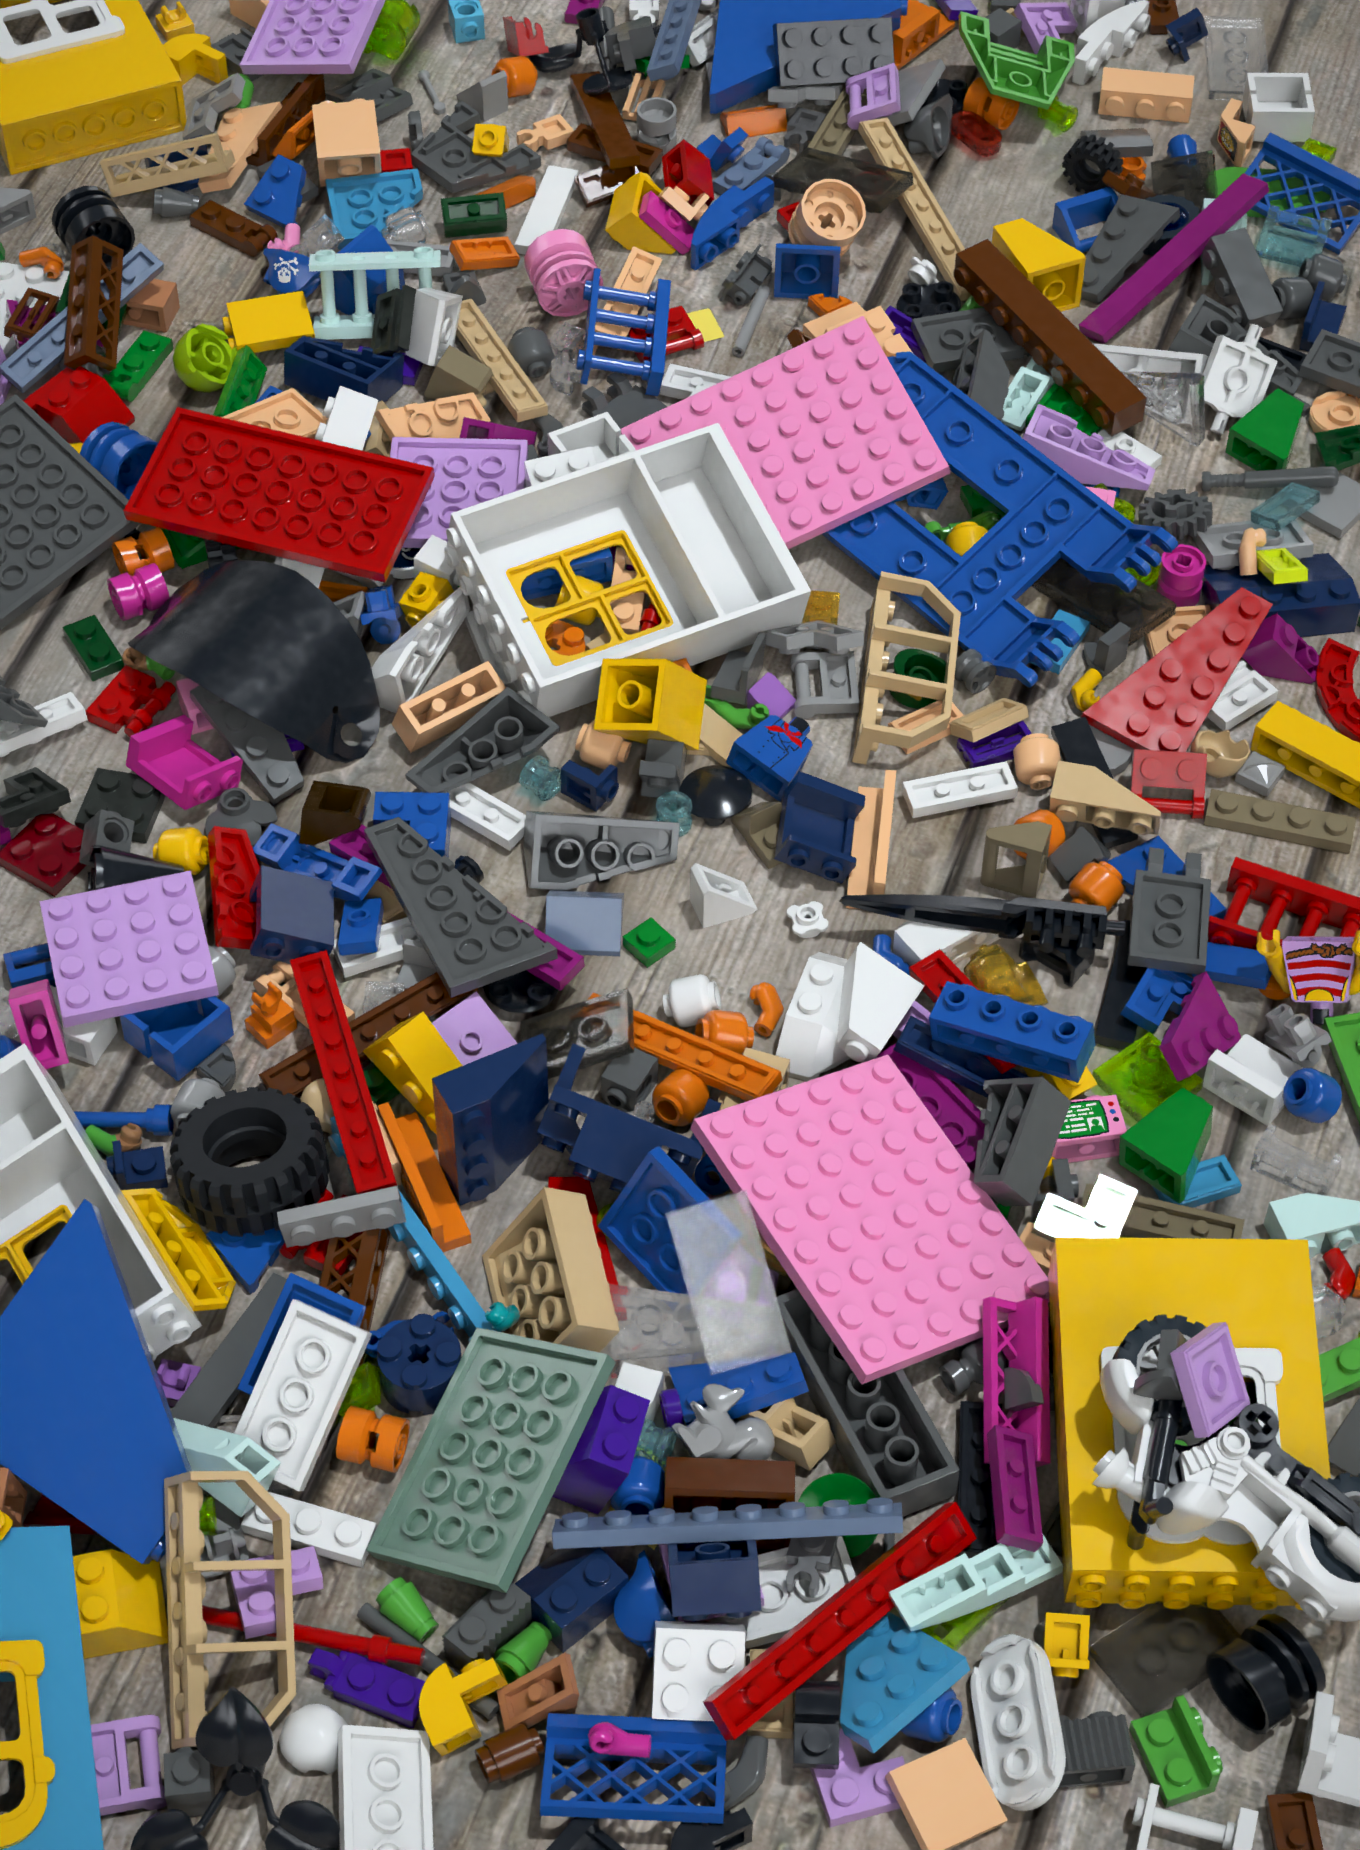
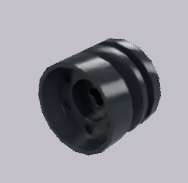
M82 186L71 190L55 206L51 218L53 230L70 254L74 244L92 235L123 249V257L133 249L135 242L134 229L106 190L97 186ZM102 252V260L109 270L111 269L112 256Z
M1275 1613L1264 1615L1258 1619L1255 1625L1244 1629L1241 1639H1230L1210 1653L1206 1659V1670L1209 1680L1221 1703L1233 1718L1255 1734H1266L1287 1719L1291 1709H1301L1309 1699L1315 1698L1317 1691L1323 1692L1326 1687L1324 1670L1310 1643L1294 1625Z

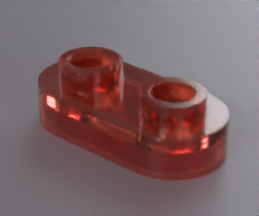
M960 111L953 115L951 133L973 152L983 157H989L1000 151L1002 134L980 115L972 111Z

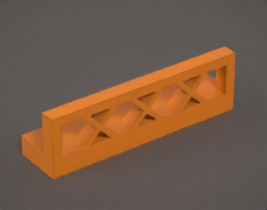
M389 1102L378 1105V1113L400 1160L402 1170L401 1182L414 1212L442 1252L470 1244L471 1233L417 1112L395 1118Z

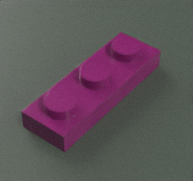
M995 1425L987 1433L997 1543L1036 1552L1043 1545L1033 1435Z

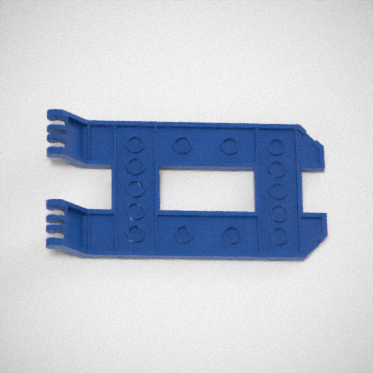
M896 352V356L887 358L948 463L950 470L1006 515L962 557L892 501L835 527L822 535L878 581L881 571L930 581L961 613L958 646L964 651L976 649L981 653L983 661H989L996 667V675L1018 679L1025 686L1031 688L1039 680V677L1033 669L1028 668L1026 665L1029 662H1035L1043 671H1049L1053 667V663L1046 655L1056 662L1063 657V651L1051 641L1054 638H1058L1066 646L1074 647L1081 638L1064 621L1036 617L1016 600L1060 558L1068 562L1090 581L1116 584L1123 591L1130 593L1137 586V580L1125 570L1133 568L1139 575L1146 577L1152 571L1150 565L1157 567L1162 562L1159 553L1151 549L1150 546L1156 544L1164 552L1171 553L1179 545L1178 541L1162 527L1137 525L1130 522L912 352ZM892 591L949 637L950 625L922 597Z

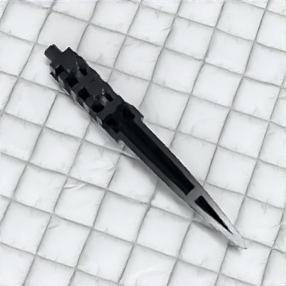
M880 894L848 895L841 897L839 900L844 905L885 916L942 927L998 934L999 938L1014 939L1023 934V942H1030L1031 935H1038V949L1043 953L1053 951L1054 937L1061 938V946L1068 947L1069 939L1077 940V955L1083 958L1091 956L1093 942H1095V949L1103 950L1105 935L1123 937L1125 931V921L1107 919V909L1105 906L1021 896L1013 900L947 895Z

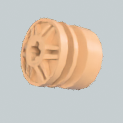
M823 179L813 183L805 191L788 224L791 243L841 247V258L849 250L854 239L862 229L866 218L865 204L860 194L850 184L838 179Z

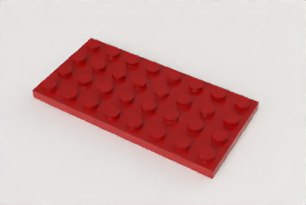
M177 407L123 511L126 520L386 583L435 474L434 467Z

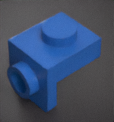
M739 127L722 142L715 135H711L696 149L710 159L711 168L717 172L729 161L734 163L745 150L742 144L748 137V134Z

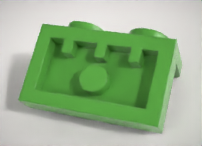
M1184 1695L1174 1698L1172 1708L1131 1721L1129 1730L1154 1784L1160 1785L1158 1793L1165 1808L1215 1792L1220 1773L1223 1771L1222 1762L1215 1747H1209L1202 1734L1204 1727L1198 1710L1195 1707H1189Z

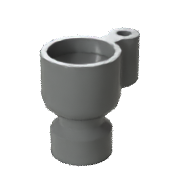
M983 1337L954 1348L960 1360H951L939 1367V1374L944 1385L954 1396L968 1390L971 1382L983 1384ZM1001 1350L998 1353V1365L1004 1372V1368H1008V1364Z

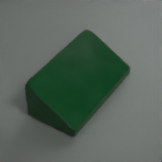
M503 192L440 199L444 235L446 238L507 231V214Z

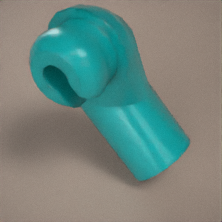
M501 1302L493 1303L489 1307L491 1311L485 1313L486 1320L492 1323V1328L498 1332L509 1329L520 1318V1312L515 1305L505 1307Z

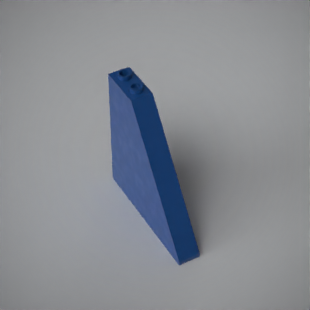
M720 0L709 92L710 114L724 111L777 85L773 24L892 17L893 32L900 28L901 16H907L908 0Z
M84 1199L0 1316V1464L5 1468H9L16 1476L141 1564H149L152 1559L157 1562L160 1561L166 1553L164 1479L192 1471L99 1208Z

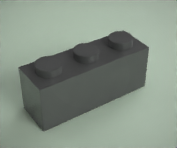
M1246 227L1211 237L1202 251L1203 263L1212 274L1218 296L1222 297L1226 307L1238 316L1236 322L1247 332L1250 324L1258 325L1263 329L1273 326L1282 314L1283 308Z

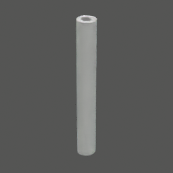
M766 285L758 287L732 348V353L736 357L744 355L770 294V288Z

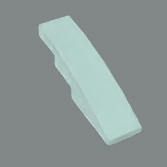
M1031 358L1026 368L1021 366L1009 385V392L1003 407L1004 416L1001 422L1019 431L1025 427L1027 416L1054 384L1052 376L1042 366L1037 365L1033 358Z
M1044 1535L1043 1545L1036 1552L1012 1546L1006 1547V1545L999 1543L970 1559L964 1553L890 1591L889 1597L911 1632L961 1617L1019 1594L1062 1573L1063 1564Z

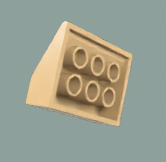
M544 1187L482 1255L493 1303L501 1302L505 1307L515 1305L520 1312L518 1322L503 1331V1333L600 1353L620 1330L586 1195Z

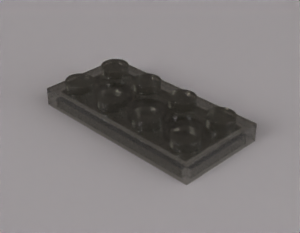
M808 147L773 176L774 187L787 190L790 193L804 194L817 181L823 179L841 180L850 184L860 194L867 212L879 214L913 185V173Z
M1062 558L1053 564L1032 585L1033 588L1078 617L1090 621L1091 625L1104 633L1108 632L1119 622L1124 623L1131 628L1128 647L1176 614V603L1136 579L1137 586L1130 593H1127L1116 584L1090 581Z

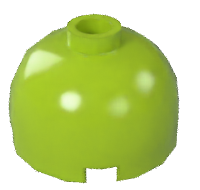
M207 324L197 325L195 328L188 330L175 346L173 354L174 369L183 383L194 391L211 393L224 388L237 354L236 347L231 349L230 345L225 341L229 337L215 326Z

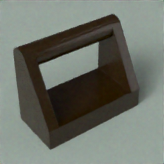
M314 780L302 808L299 843L316 845L357 830L361 825L371 797L370 790L365 787Z

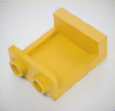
M303 291L226 303L228 316L222 317L224 333L227 336H232V338L227 339L231 349L236 347L238 351L247 345L254 353L288 348L302 336L315 338Z

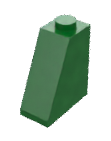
M1277 388L1230 427L1225 453L1255 471L1287 469L1300 428L1304 403Z
M1182 1087L1120 1136L1119 1164L1180 1204L1185 1200L1198 1164L1211 1136L1213 1106L1202 1097L1196 1096Z

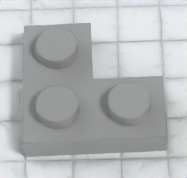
M238 72L192 99L182 136L184 140L199 135L213 134L217 115L228 107L234 108L241 102L245 80Z
M842 84L777 87L776 85L768 89V102H778L779 108H795L796 104H803L805 99L814 100L815 105H832L833 100H837L842 92Z
M820 620L764 631L766 634L765 645L778 648L781 654H797L800 652V648L807 647L812 649L827 648L830 654L842 655L848 654L849 648L864 646L863 631Z

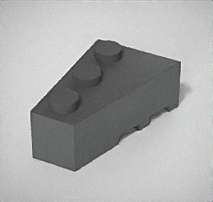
M1043 1077L984 1080L983 1090L988 1094L987 1109L981 1110L980 1121L985 1124L984 1139L979 1140L977 1145L974 1183L1002 1206H1033L1071 1101Z

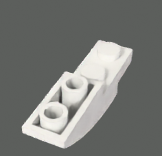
M1142 0L1131 3L1106 14L1090 25L1078 37L1073 83L1084 86L1091 76L1094 77L1097 74L1104 60H1108L1111 55L1120 58L1128 48L1134 46L1141 32L1144 33L1149 26L1151 16L1148 15L1149 1Z

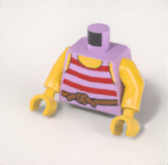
M1273 930V940H1265L1262 938L1261 932L1257 933V951L1264 955L1268 968L1281 989L1291 994L1293 1002L1310 1003L1311 1023L1324 1024V1018L1333 1017V1003H1347L1352 995L1360 993V930L1356 932L1355 937L1287 936L1282 941V947L1280 946L1279 930Z

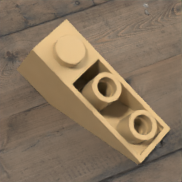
M1058 760L1050 795L1049 811L1054 813L1061 821L1091 823L1105 829L1111 827L1130 830L1139 835H1158L1161 811L1094 766Z

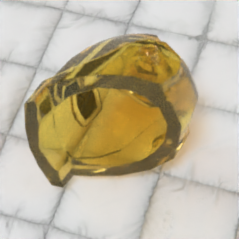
M999 944L989 947L987 945L980 946L979 951L970 957L971 960L964 967V974L980 991L994 995H1006L1015 1001L1032 1006L1049 1004L1041 985L1027 961L1016 963Z

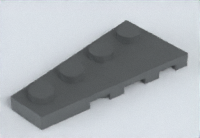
M1121 194L1086 255L1081 299L1099 303L1124 277V271L1132 263L1136 264L1143 257V251L1151 242L1156 243L1163 236V229L1170 222L1174 224L1179 219V208Z
M200 685L190 691L192 701L234 755L243 759V766L273 805L304 786V779L284 733L243 712Z

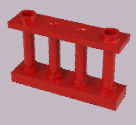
M1235 857L1226 891L1232 892L1234 895L1223 919L1209 916L1208 942L1257 950V933L1261 932V936L1265 940H1273V930L1277 929L1284 910L1306 917L1298 936H1315L1319 924L1322 922L1342 929L1339 937H1355L1356 932L1360 930V897ZM1249 898L1270 905L1259 931L1238 925ZM1280 939V946H1281V947H1282V941H1283V939Z

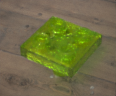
M1148 1032L1093 1070L1092 1074L1097 1085L1106 1094L1116 1095L1119 1106L1137 1122L1182 1087L1196 1094L1202 1090L1204 1082L1196 1073L1177 1082L1159 1048L1161 1041L1151 1032ZM1129 1090H1130L1131 1092H1133V1093L1135 1092L1136 1095L1130 1094V1093H1129Z

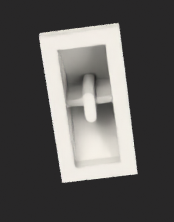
M697 863L690 868V902L703 928L751 915L757 910L744 882Z

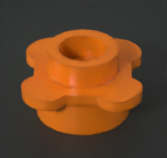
M1123 158L1121 166L1123 171L1120 175L1127 177L1128 173H1132L1144 181L1146 175L1143 171L1146 169L1147 164L1143 158Z

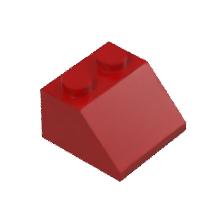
M78 366L36 403L38 415L69 444L84 443L89 434L102 424L116 422L129 427L135 422L133 413L106 379L81 366Z

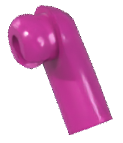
M609 1722L597 1723L589 1730V1746L598 1754L650 1758L651 1735L627 1733Z

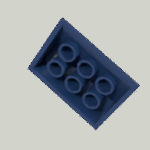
M1329 553L1313 554V557L1301 558L1299 561L1308 569V581L1273 584L1259 570L1258 574L1240 575V566H1235L1230 570L1213 569L1209 564L1205 567L1201 589L1205 605H1210L1212 611L1243 587L1273 604L1266 618L1278 614L1287 624L1294 627L1300 637L1354 632L1360 610V598L1352 577Z
M543 1033L432 1078L439 1164L459 1206L471 1201H480L490 1193L495 1192L543 1140L542 1137L537 1136V1130L549 1103L547 1044Z

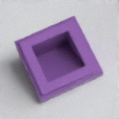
M767 672L747 693V709H751L755 704H764L769 709V716L777 715L781 719L794 708L796 701L781 682L770 672Z

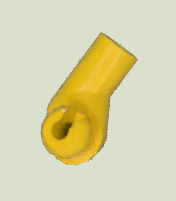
M1088 669L1071 687V694L1075 705L1082 712L1100 699V696L1095 698V691L1093 690L1102 681V676L1096 669Z

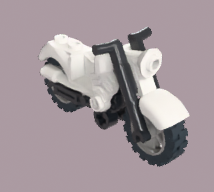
M1158 1315L1152 1321L1148 1322L1145 1319L1138 1323L1125 1336L1116 1350L1113 1360H1110L1100 1373L1102 1393L1110 1412L1127 1431L1137 1435L1132 1463L1129 1461V1454L1125 1447L1117 1455L1109 1450L1093 1468V1471L1099 1476L1092 1483V1485L1101 1488H1115L1134 1500L1127 1545L1133 1550L1141 1549L1150 1525L1154 1523L1164 1533L1180 1535L1211 1526L1218 1520L1228 1521L1240 1526L1252 1539L1258 1553L1250 1564L1256 1569L1261 1567L1265 1571L1266 1578L1275 1587L1285 1590L1300 1604L1302 1610L1309 1617L1322 1622L1326 1619L1342 1622L1359 1621L1360 1473L1356 1477H1350V1473L1338 1474L1335 1479H1325L1315 1470L1305 1466L1280 1448L1276 1440L1279 1430L1277 1415L1271 1408L1259 1403L1246 1406L1231 1425L1225 1424L1211 1436L1206 1437L1197 1444L1190 1446L1175 1444L1176 1436L1187 1435L1190 1430H1193L1185 1402L1183 1403V1400H1162L1136 1395L1133 1393L1134 1380L1142 1375L1141 1371L1148 1373L1157 1370V1365L1142 1361V1358L1150 1350H1153L1158 1359L1161 1330L1179 1329L1188 1341L1206 1327L1197 1321L1194 1324L1188 1322L1187 1317L1175 1315L1174 1318H1167V1315ZM1257 1418L1265 1424L1263 1427L1255 1421Z

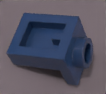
M569 760L561 768V793L597 812L606 801H612L618 792V768L610 764L598 776L589 768L582 767Z
M112 1141L114 1156L106 1157L107 1168L114 1180L117 1179L120 1190L168 1187L163 1146L123 1152L121 1141Z

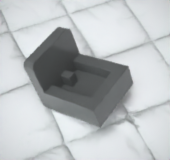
M1053 1159L1048 1180L1050 1193L1037 1194L1031 1209V1220L1033 1223L1058 1224L1062 1221H1071L1074 1201L1079 1196L1077 1174H1070L1068 1159Z

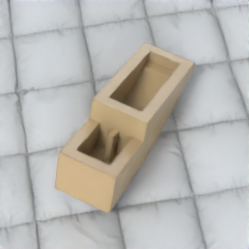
M794 1398L735 1418V1420L742 1421L749 1417H757L766 1421L772 1429L775 1438L773 1451L790 1461H795V1464L809 1471L836 1443L828 1420L797 1406Z

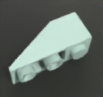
M1303 1193L1269 1202L1264 1226L1270 1239L1308 1240L1310 1259L1316 1254L1327 1252L1333 1248H1340L1341 1251H1344L1360 1243V1201L1312 1193Z
M173 1418L192 1471H249L268 1491L281 1462L246 1436ZM235 1482L198 1483L205 1491L239 1517L245 1515L256 1505Z

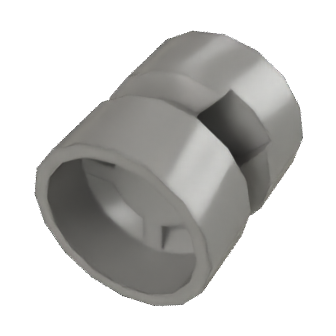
M660 97L648 98L643 100L637 107V141L663 149L664 156L677 144V109L675 104L668 99Z

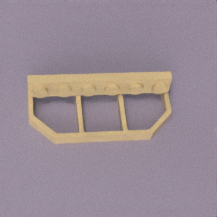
M881 571L870 609L859 713L857 716L852 762L866 765L870 751L876 752L879 743L909 749L946 730L951 718L961 613L928 580ZM891 591L922 597L950 625L949 637L888 625L887 621H892L896 603L890 600ZM890 643L947 654L944 683L886 672L890 652L884 651V646L889 647ZM885 690L940 700L942 701L941 715L910 731L882 726L880 722L884 704L878 703V698L883 699Z
M189 1471L165 1478L164 1501L171 1749H180L189 1746L197 1747L195 1740L197 1728L203 1717L208 1713L205 1710V1691L208 1687L209 1674L207 1667L204 1665L203 1654L277 1651L278 1693L261 1713L269 1727L296 1696L290 1515L249 1471ZM199 1482H235L272 1521L274 1560L201 1561L205 1540L199 1523V1511L203 1505V1491L201 1486L198 1485ZM274 1571L277 1641L206 1643L207 1625L202 1619V1600L206 1593V1582L201 1572Z

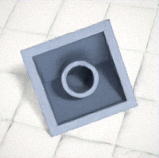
M550 890L546 896L545 934L580 955L620 956L624 893Z

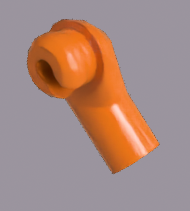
M47 247L34 248L19 253V261L23 267L40 264L44 267L43 272L48 273L47 277L58 278L64 270L62 259Z
M762 982L751 988L750 999H755L753 1003L760 1005L762 1009L754 1029L759 1035L769 1037L782 1016L784 1007L776 988L769 983Z

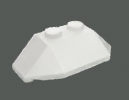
M818 952L808 958L785 1015L776 1051V1056L790 1059L789 1077L810 1081L819 1077L820 1073L833 1069L850 1059L845 1051L836 1046L844 966L848 961L847 959Z

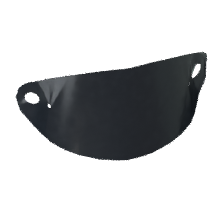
M234 560L207 568L178 588L158 609L149 626L128 642L132 648L184 675L222 700L270 727L307 745L326 759L348 763L355 759L363 758L379 733V699L370 661L361 640L346 617L326 594L297 571L265 561ZM338 706L339 710L334 714L333 708ZM347 723L356 724L362 732V740L356 746L347 745L341 738V729Z

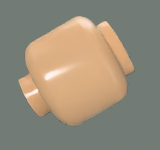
M595 719L590 724H583L575 746V750L580 752L582 762L604 770L610 764L617 766L619 762H626L631 750V742L626 741L621 736L594 730Z
M1035 733L1026 735L1013 750L1017 780L1023 784L1030 785V788L1034 790L1049 788L1054 781L1058 760L1061 761L1059 745L1046 734Z

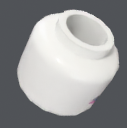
M701 974L672 980L669 986V994L663 995V1007L666 1016H673L675 1022L680 1027L695 1026L698 1019H703L708 1011L721 1010V998L717 983L715 981L710 982L707 976Z

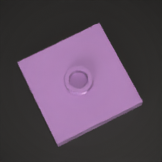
M474 992L432 1022L462 1066L518 1044L477 992Z
M1226 1322L1212 1323L1170 1353L1195 1438L1211 1436L1239 1415L1246 1406L1251 1404Z

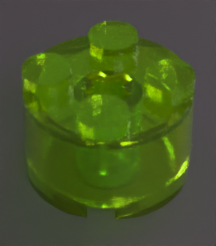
M386 0L363 53L374 52L385 55L391 60L399 59L420 24V14L414 4L410 6L405 0Z

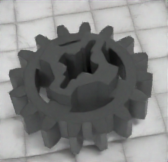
M1168 489L1167 494L1155 492V498L1145 497L1144 503L1139 504V525L1162 527L1173 535L1176 540H1183L1184 535L1196 537L1197 531L1206 532L1207 526L1212 525V502H1208L1207 496L1198 497L1197 491L1187 494L1186 489Z

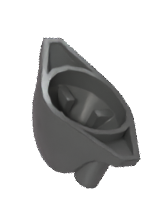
M950 94L944 95L938 100L922 107L913 121L905 123L903 132L909 141V151L911 154L925 152L930 154L932 158H939L947 149L951 134L953 100Z

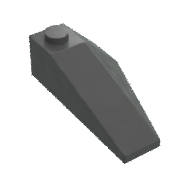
M526 811L524 855L528 887L533 889L570 890L590 882L602 881L626 872L638 871L677 860L680 823Z

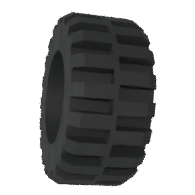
M248 1087L247 1091L236 1092V1089L225 1092V1096L218 1099L214 1096L206 1100L204 1107L201 1109L196 1107L186 1117L187 1122L182 1121L175 1132V1137L170 1146V1162L182 1206L198 1224L202 1226L207 1225L208 1229L220 1234L223 1231H228V1234L231 1236L243 1237V1233H252L253 1236L265 1235L264 1231L273 1228L278 1231L280 1227L277 1212L316 1204L329 1182L330 1165L319 1118L315 1116L314 1110L308 1104L301 1102V1099L290 1093L283 1095L278 1089L268 1088L267 1091H260L258 1087ZM260 1155L271 1156L267 1160L255 1165L229 1167L244 1158Z

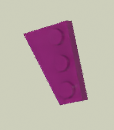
M1207 971L1194 976L1191 982L1193 990L1191 994L1184 996L1180 1004L1183 1009L1179 1017L1172 1020L1159 1046L1177 1082L1190 1077L1207 1065L1208 1058L1216 1049L1224 1053L1241 1039L1238 1025L1235 1019L1228 1013Z

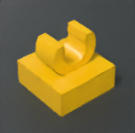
M180 1L176 2L177 9L169 11L164 5L161 7V13L155 15L156 25L167 41L179 35L195 33L194 23Z

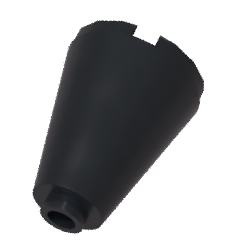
M92 845L89 861H95V868H91V872H88V891L184 872L183 865L101 845Z

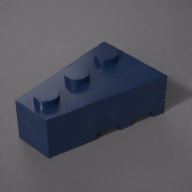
M302 336L284 351V384L326 402L329 396L335 398L339 387L343 386L378 399V402L382 400L385 403L403 387L404 354L394 352L392 357L373 354V348L363 347L362 352L343 349V343Z

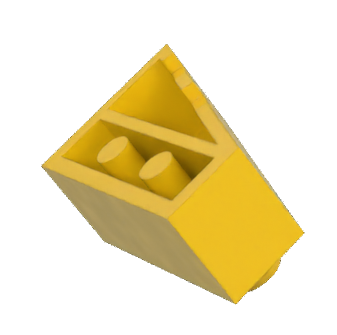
M421 1012L393 1027L364 1049L363 1052L421 1114L429 1128L437 1135L432 1078L461 1067L462 1064L426 1014Z

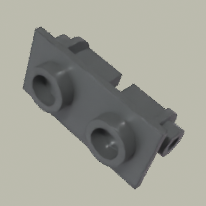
M761 244L756 247L752 254L748 251L744 253L736 265L740 269L738 273L732 269L722 283L726 290L719 299L721 302L726 295H729L735 304H747L758 287L771 273V260L757 253L762 246Z

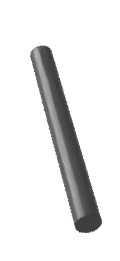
M365 1603L359 1609L357 1617L380 1635L392 1637L394 1643L425 1648V1657L421 1667L430 1674L437 1667L445 1663L369 1603ZM450 1667L451 1670L454 1672L455 1676L460 1675L457 1671ZM488 1695L470 1703L472 1707L489 1720L500 1709L499 1704Z

